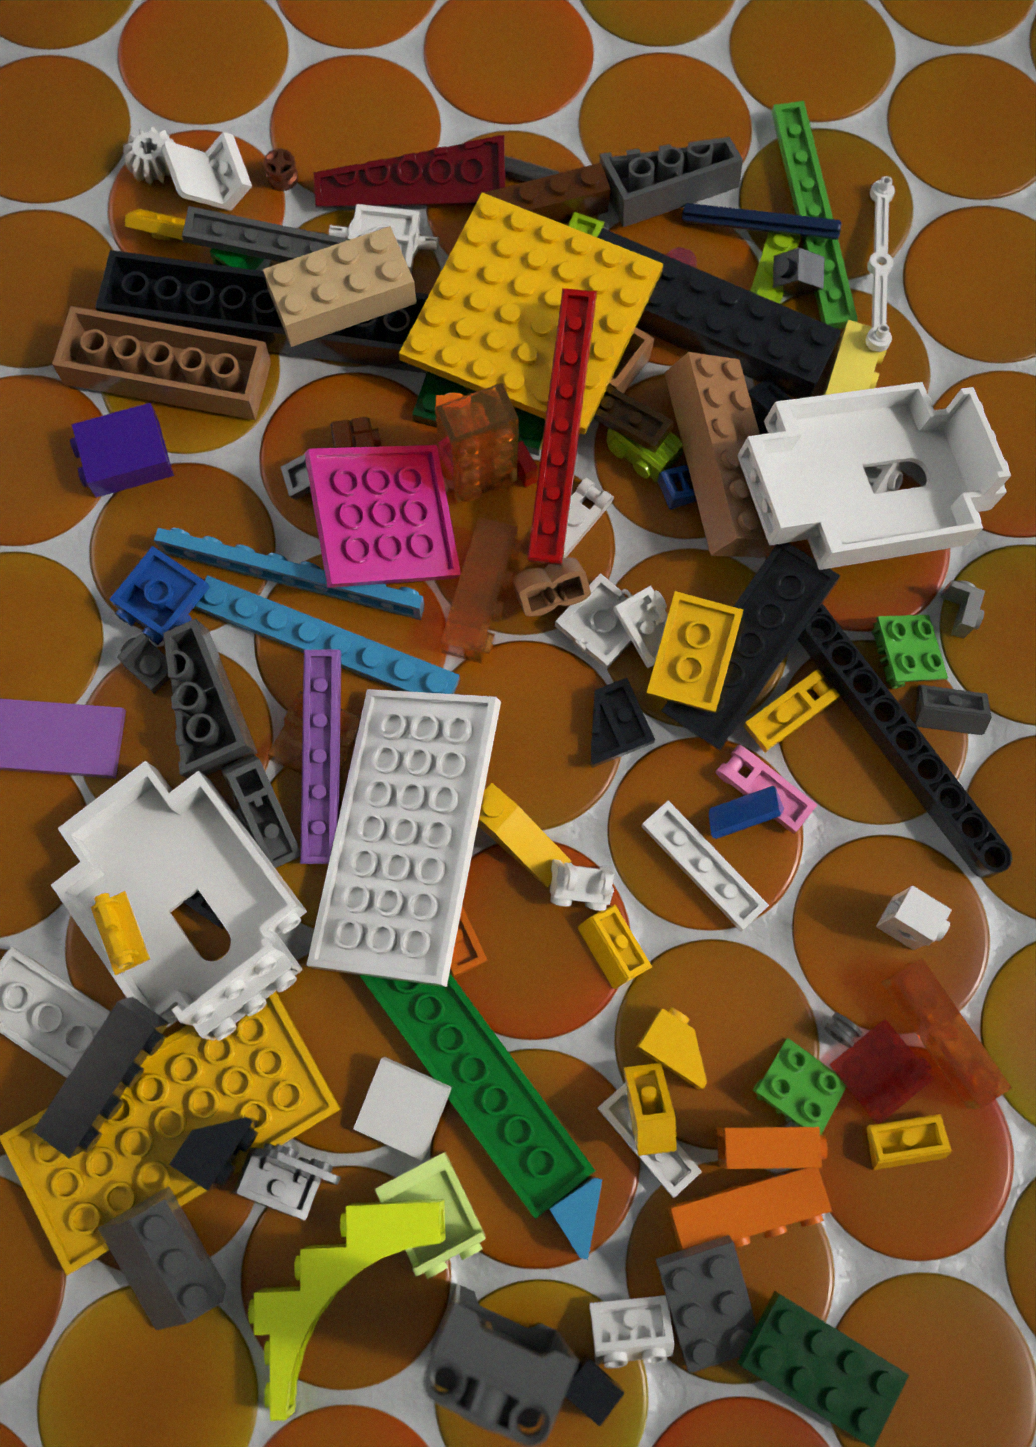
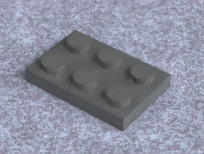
M730 1235L655 1259L688 1373L690 1374L740 1357L756 1327V1322L734 1242Z

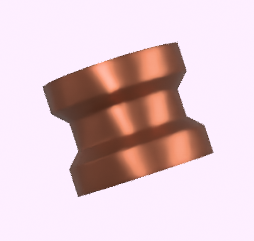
M282 148L269 151L265 155L263 162L270 187L278 191L292 189L298 181V172L293 154Z

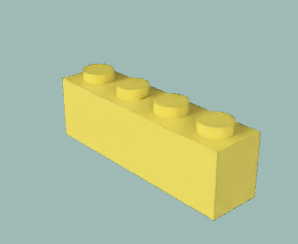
M851 320L847 321L823 395L873 389L876 387L879 373L874 372L876 364H882L887 350L876 352L866 345L865 339L868 331L872 328L871 326Z

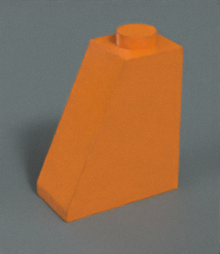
M820 1127L716 1128L718 1167L725 1169L822 1168V1159H827V1140L825 1135H820Z

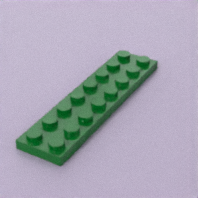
M450 972L447 987L359 975L435 1080L452 1087L448 1096L449 1101L534 1219L596 1171Z

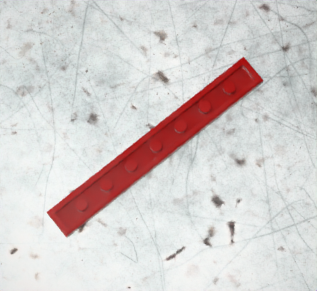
M562 288L527 557L528 562L563 565L597 291Z

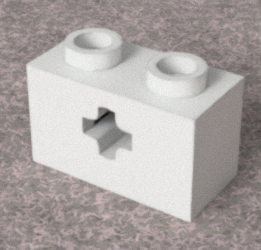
M911 886L892 897L876 927L912 950H915L925 945L929 946L935 940L939 942L945 936L950 927V922L947 921V918L952 909L916 887Z

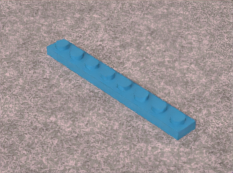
M158 528L154 538L161 552L175 557L421 620L425 609L423 596L419 595L416 590L408 587H400L398 590L387 587L386 584L327 588L325 570H321L318 565L311 562L302 561L301 564L290 562L284 556L276 553H269L268 556L255 553L252 548L245 545L237 544L235 547L224 545L214 537L203 536L202 539L193 537L188 532L179 528H171L170 530Z
M208 575L205 581L210 588L194 607L197 611L303 653L304 650L339 649L341 651V668L398 691L454 694L460 680L459 674Z

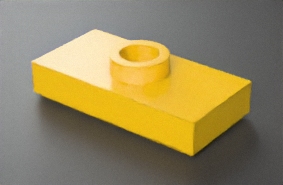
M137 209L125 215V227L151 232L153 238L160 240H170L171 237L183 240L182 233L186 219Z

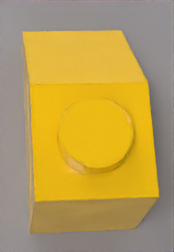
M672 1007L669 1011L662 1008L657 1012L635 1049L655 1062L661 1063L664 1068L696 1089H704L707 1080L695 1029L687 1024L690 1019Z
M661 1063L624 1067L631 1127L638 1156L676 1151V1117Z

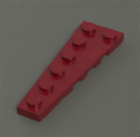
M504 135L464 142L463 144L434 148L433 150L404 154L403 156L369 161L363 164L314 172L315 206L356 207V204L370 206L476 204L478 194L505 187Z

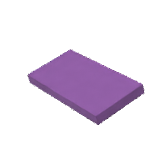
M0 699V770L116 779L126 710L121 707Z

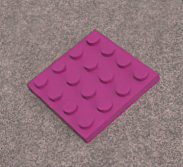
M437 445L312 448L305 452L327 588L456 579L461 575Z

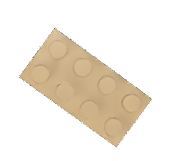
M391 226L263 269L270 296L291 347L417 304L414 279Z

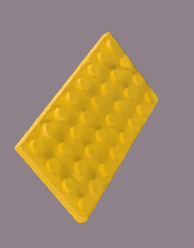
M276 991L265 999L267 1004L263 1009L252 1016H247L246 1014L235 1023L237 1028L222 1040L218 1041L215 1039L213 1041L201 1038L192 1025H187L165 1038L160 1048L152 1056L148 1055L141 1065L144 1068L143 1074L131 1088L127 1087L120 1097L123 1100L122 1106L110 1120L104 1121L99 1129L102 1136L88 1153L83 1151L69 1159L33 1132L48 1108L0 1136L1 1144L66 1276L71 1275L110 1251L98 1230L100 1226L168 1186L181 1207L207 1192L206 1189L169 1165L192 1130L245 1117H253L259 1121L254 1128L258 1135L250 1147L263 1148L265 1143L274 1146L276 1144L284 1145L341 1110ZM250 1148L245 1153L241 1150L232 1162L236 1166L232 1176L242 1170Z

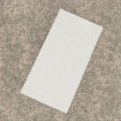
M10 946L0 960V1033L68 1078L111 1011L15 947Z

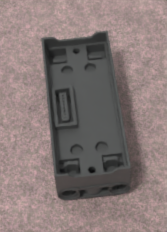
M456 1284L432 1341L431 1358L426 1367L423 1384L427 1396L435 1403L459 1414L464 1419L481 1428L497 1432L521 1445L532 1447L540 1445L549 1436L578 1360L559 1331L542 1323L528 1329L480 1306L474 1291ZM433 1372H434V1381H435V1383H436L440 1388H443V1389H445V1390H447V1391H445V1392H444V1391H440V1390H438V1389L434 1386V1384L432 1383V1378H431ZM543 1415L542 1423L535 1431L526 1432L519 1428V1426L527 1429L534 1428Z

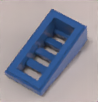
M688 465L674 467L659 474L657 482L669 510L697 501L694 488L690 489L686 480L691 477ZM676 482H680L683 491L678 492L675 485Z

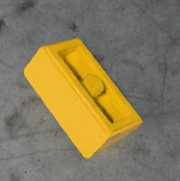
M616 905L589 917L578 926L579 932L614 989L619 988L652 968L651 963Z
M941 1114L866 1127L873 1170L944 1159L952 1152Z

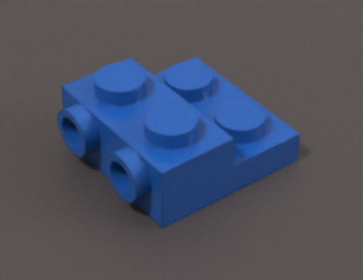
M152 546L109 600L118 609L115 613L118 618L131 627L137 622L144 627L142 633L152 642L159 645L162 640L164 641L163 633L191 621L192 618L189 613L210 587L206 581Z

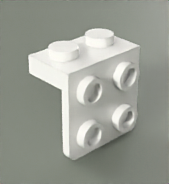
M222 132L206 153L166 141L162 146V151L177 193L182 198L231 211L252 187L232 134Z

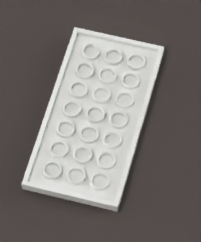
M367 689L306 966L314 969L447 987L501 701L497 697Z

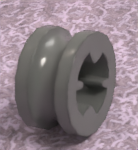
M835 1012L832 1016L833 1023H827L824 1029L839 1043L852 1048L854 1045L853 1038L860 1037L863 1032L848 1018Z

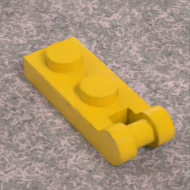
M819 669L808 675L744 723L743 727L764 753L841 696L835 688L830 689L823 680L825 676ZM813 689L820 698L814 701L807 691Z

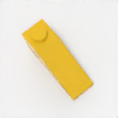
M491 783L485 789L477 826L548 888L552 881V860H561L563 864L565 862L571 863V860L497 786Z

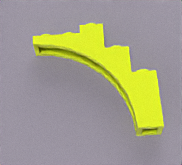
M444 1199L388 1201L383 1203L364 1202L347 1205L346 1213H342L340 1218L341 1237H346L347 1244L308 1245L300 1249V1256H296L294 1264L295 1279L297 1281L300 1280V1286L268 1287L254 1293V1299L250 1300L248 1307L249 1323L254 1324V1335H270V1340H266L264 1346V1362L266 1366H270V1382H267L265 1385L264 1404L266 1409L270 1408V1421H286L295 1412L298 1376L306 1346L320 1317L337 1293L360 1271L381 1258L413 1247L440 1244L446 1240Z

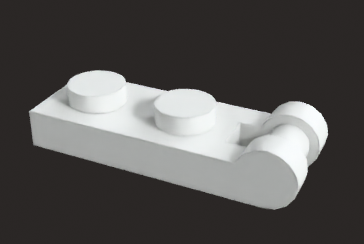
M588 477L579 484L571 496L563 558L570 554L614 499V496L607 491L602 493L595 487V482ZM586 498L595 503L591 509L582 504Z

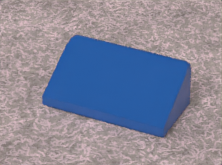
M770 786L712 807L709 810L712 837L717 839L781 816L784 807L776 787Z

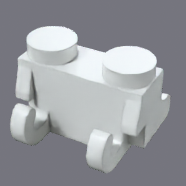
M552 860L550 902L559 906H571L572 900L583 901L585 906L590 909L606 910L607 905H610L614 892L612 887L614 873L609 866L601 865L597 869L574 866L572 863L567 862L563 864L561 860Z

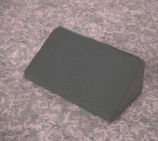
M918 685L915 715L916 726L976 735L985 734L992 718L988 694Z

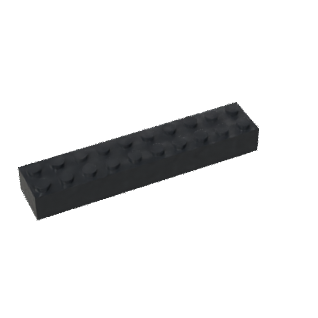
M114 250L109 251L95 307L97 311L263 341L266 343L268 352L426 373L421 368L401 361L399 352L429 294L415 292L417 304L291 347L270 296L263 271Z

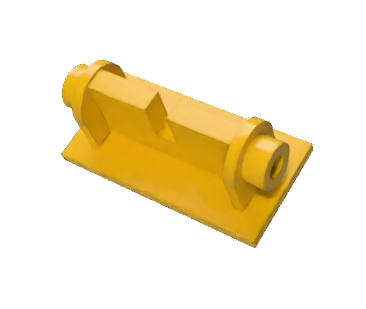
M126 891L110 897L109 893L96 896L94 898L96 904L91 906V910L114 975L117 976L151 960Z

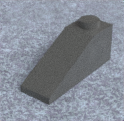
M252 753L221 767L220 770L253 839L272 865L277 868L300 857L301 851L260 759Z

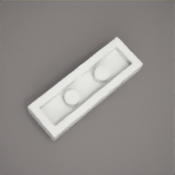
M624 1083L597 1109L638 1156L631 1127L626 1083ZM677 1142L676 1151L638 1156L673 1198L702 1172Z

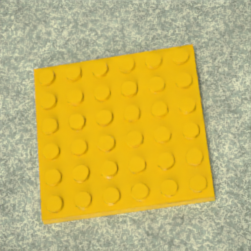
M481 193L399 352V358L403 362L546 419L562 288L597 291L580 425V434L585 435L662 273L663 263Z

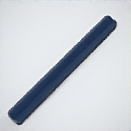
M686 203L682 213L683 222L831 240H837L841 232V221L835 219Z

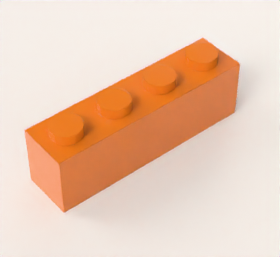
M793 1168L666 1206L679 1251L730 1235L735 1248L751 1243L749 1236L762 1232L765 1238L778 1236L787 1232L785 1225L799 1221L801 1227L814 1225L824 1221L822 1214L832 1212L819 1168Z

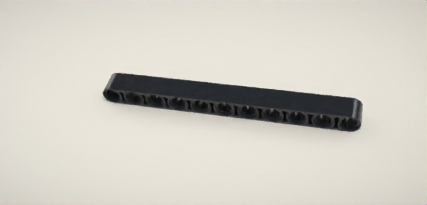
M822 604L798 638L800 644L833 688L841 695L840 697L971 871L978 877L991 878L1007 870L1012 863V853L1007 844L827 608ZM817 627L821 629L825 637H816L812 633L811 628ZM832 655L842 656L846 665L836 664L832 659ZM853 682L862 683L866 687L867 693L857 692ZM879 709L886 713L888 722L877 719L874 710ZM896 737L905 739L909 745V750H903L898 747ZM918 765L924 766L929 770L930 779L920 776ZM940 794L947 795L951 799L952 808L942 805ZM962 823H967L973 828V838L964 834ZM985 852H989L995 857V868L986 863L984 858Z

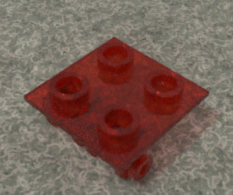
M886 1019L882 1020L854 1043L852 1048H848L829 1064L876 1124H881L934 1079L928 1072L932 1069L930 1064L923 1057L918 1059Z

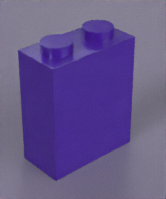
M151 402L72 424L75 437L70 438L71 447L75 457H80L83 466L78 468V474L83 487H90L96 498L174 476L160 423Z

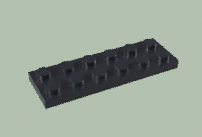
M790 543L776 544L733 606L743 609V614L716 712L712 713L668 701L661 710L662 713L721 751L839 581L840 575L829 568L819 570L815 559Z

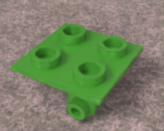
M929 615L876 617L877 622L873 623L874 629L871 632L875 638L877 648H879L877 650L878 655H887L880 659V663L889 664L883 667L886 683L890 684L892 689L905 686V682L948 679Z
M787 1037L764 1078L756 1083L752 1091L757 1094L756 1099L759 1101L763 1100L771 1107L776 1108V1114H784V1120L787 1122L791 1120L798 1127H820L821 1135L849 1082Z

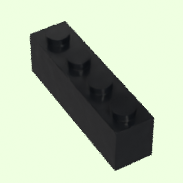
M134 997L118 1001L33 1132L69 1159L83 1151L88 1153L101 1138L102 1133L99 1129L104 1121L110 1120L122 1106L123 1100L120 1097L127 1087L131 1088L143 1074L144 1068L141 1065L148 1055L152 1056L163 1044L165 1036L162 1033L169 1022Z

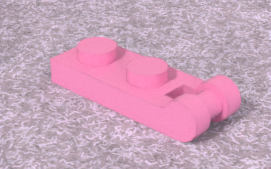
M737 745L731 752L732 758L727 764L722 763L716 770V774L743 795L775 786L784 811L781 816L774 819L792 834H795L817 807V804L748 749ZM743 766L752 771L747 778L738 773Z

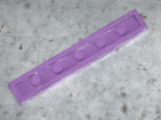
M339 649L304 650L300 864H329L339 819L341 651Z

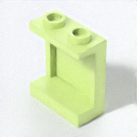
M446 1152L375 1189L381 1203L388 1201L444 1199L446 1240L440 1244L406 1249L416 1277L425 1273L427 1279L448 1268L446 1260L457 1254L464 1260L482 1250L480 1242L486 1239V1235Z

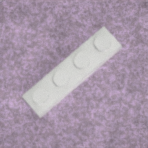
M669 800L642 824L641 827L740 931H743L769 906Z

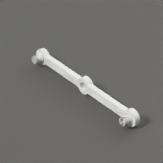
M883 176L881 180L876 181L870 190V197L875 201L874 253L870 256L867 264L869 272L873 274L872 328L868 331L865 342L871 350L876 352L887 350L892 341L889 326L886 325L887 275L890 273L894 263L892 257L888 254L889 202L893 198L895 189L889 176Z

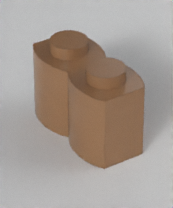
M563 558L562 566L549 564L545 569H528L520 572L512 579L517 600L525 616H540L552 611L558 605H574L591 595L586 572L576 558Z

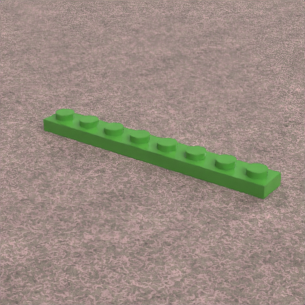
M805 102L775 104L772 109V117L795 214L833 219ZM801 236L804 250L825 257L824 289L814 292L821 322L837 329L845 328L848 320L857 322L858 318L838 239L831 240Z

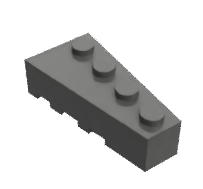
M730 137L689 142L688 147L684 148L663 145L659 146V151L640 153V149L627 150L626 155L612 157L611 152L599 154V163L603 167L611 189L609 201L623 227L684 207L686 203H695L739 188L743 159Z
M195 618L163 633L168 676L171 678L173 696H171V702L176 717L177 730H175L176 745L179 746L180 775L188 779L199 771L203 775L208 776L219 771L221 767L252 753L254 755L257 754V749L209 630Z

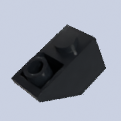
M245 1117L194 1129L190 1132L169 1165L207 1191L215 1189L217 1185L223 1187L236 1169L232 1162L241 1150L245 1153L256 1139L258 1132L254 1128L259 1121L253 1117Z

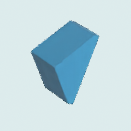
M591 1177L549 1208L578 1256L588 1260L602 1185V1179L597 1177Z

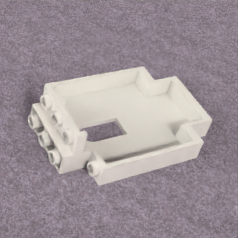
M923 382L777 401L764 420L768 434L748 436L737 455L769 546L808 539L819 570L968 545L983 529L978 512L991 510L1007 493L1004 483L1011 477L1009 465L1002 455L996 441V435L990 427L983 405L979 401L974 387L962 388L946 409L934 410L932 400L927 394ZM908 461L919 465L926 474L927 480L924 486L873 494L864 468Z
M144 761L58 828L80 860V863L52 883V888L127 998H136L169 1022L167 1027L179 1020L180 1023L194 1026L201 1038L213 1041L215 1039L218 1041L222 1040L237 1028L235 1023L246 1014L247 1016H252L263 1009L267 1004L265 999L275 991L282 992L296 982L297 978L295 976L303 969L278 934L281 932L287 933L294 929L301 922L300 917L307 911L211 780L201 772L197 771L172 790L159 770ZM126 891L151 960L116 976L114 975L91 906L96 904L94 898L100 894L109 893L110 897ZM197 891L204 897L231 938L229 951L223 958L217 961H206L200 956L171 914L183 901L190 898Z

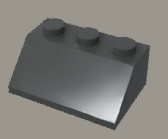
M169 1186L99 1227L100 1234L156 1330L187 1324L224 1301L226 1285Z

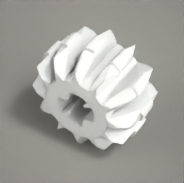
M152 127L149 132L145 133L139 129V135H129V144L123 145L127 169L133 173L138 181L145 179L151 185L156 179L163 183L164 176H171L162 146L166 141L173 142V139H170L165 130L158 133Z

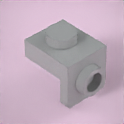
M950 581L941 595L942 599L960 604L951 635L963 639L973 629L978 630L984 617V610H981L980 607L985 591L975 588V585L968 581Z

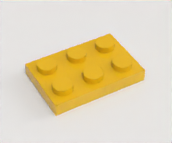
M675 591L646 694L715 713L743 609Z

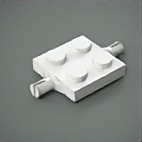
M356 204L355 216L349 227L330 225L329 235L353 239L391 226L411 274L414 257L418 249L438 251L439 237L420 236V211Z

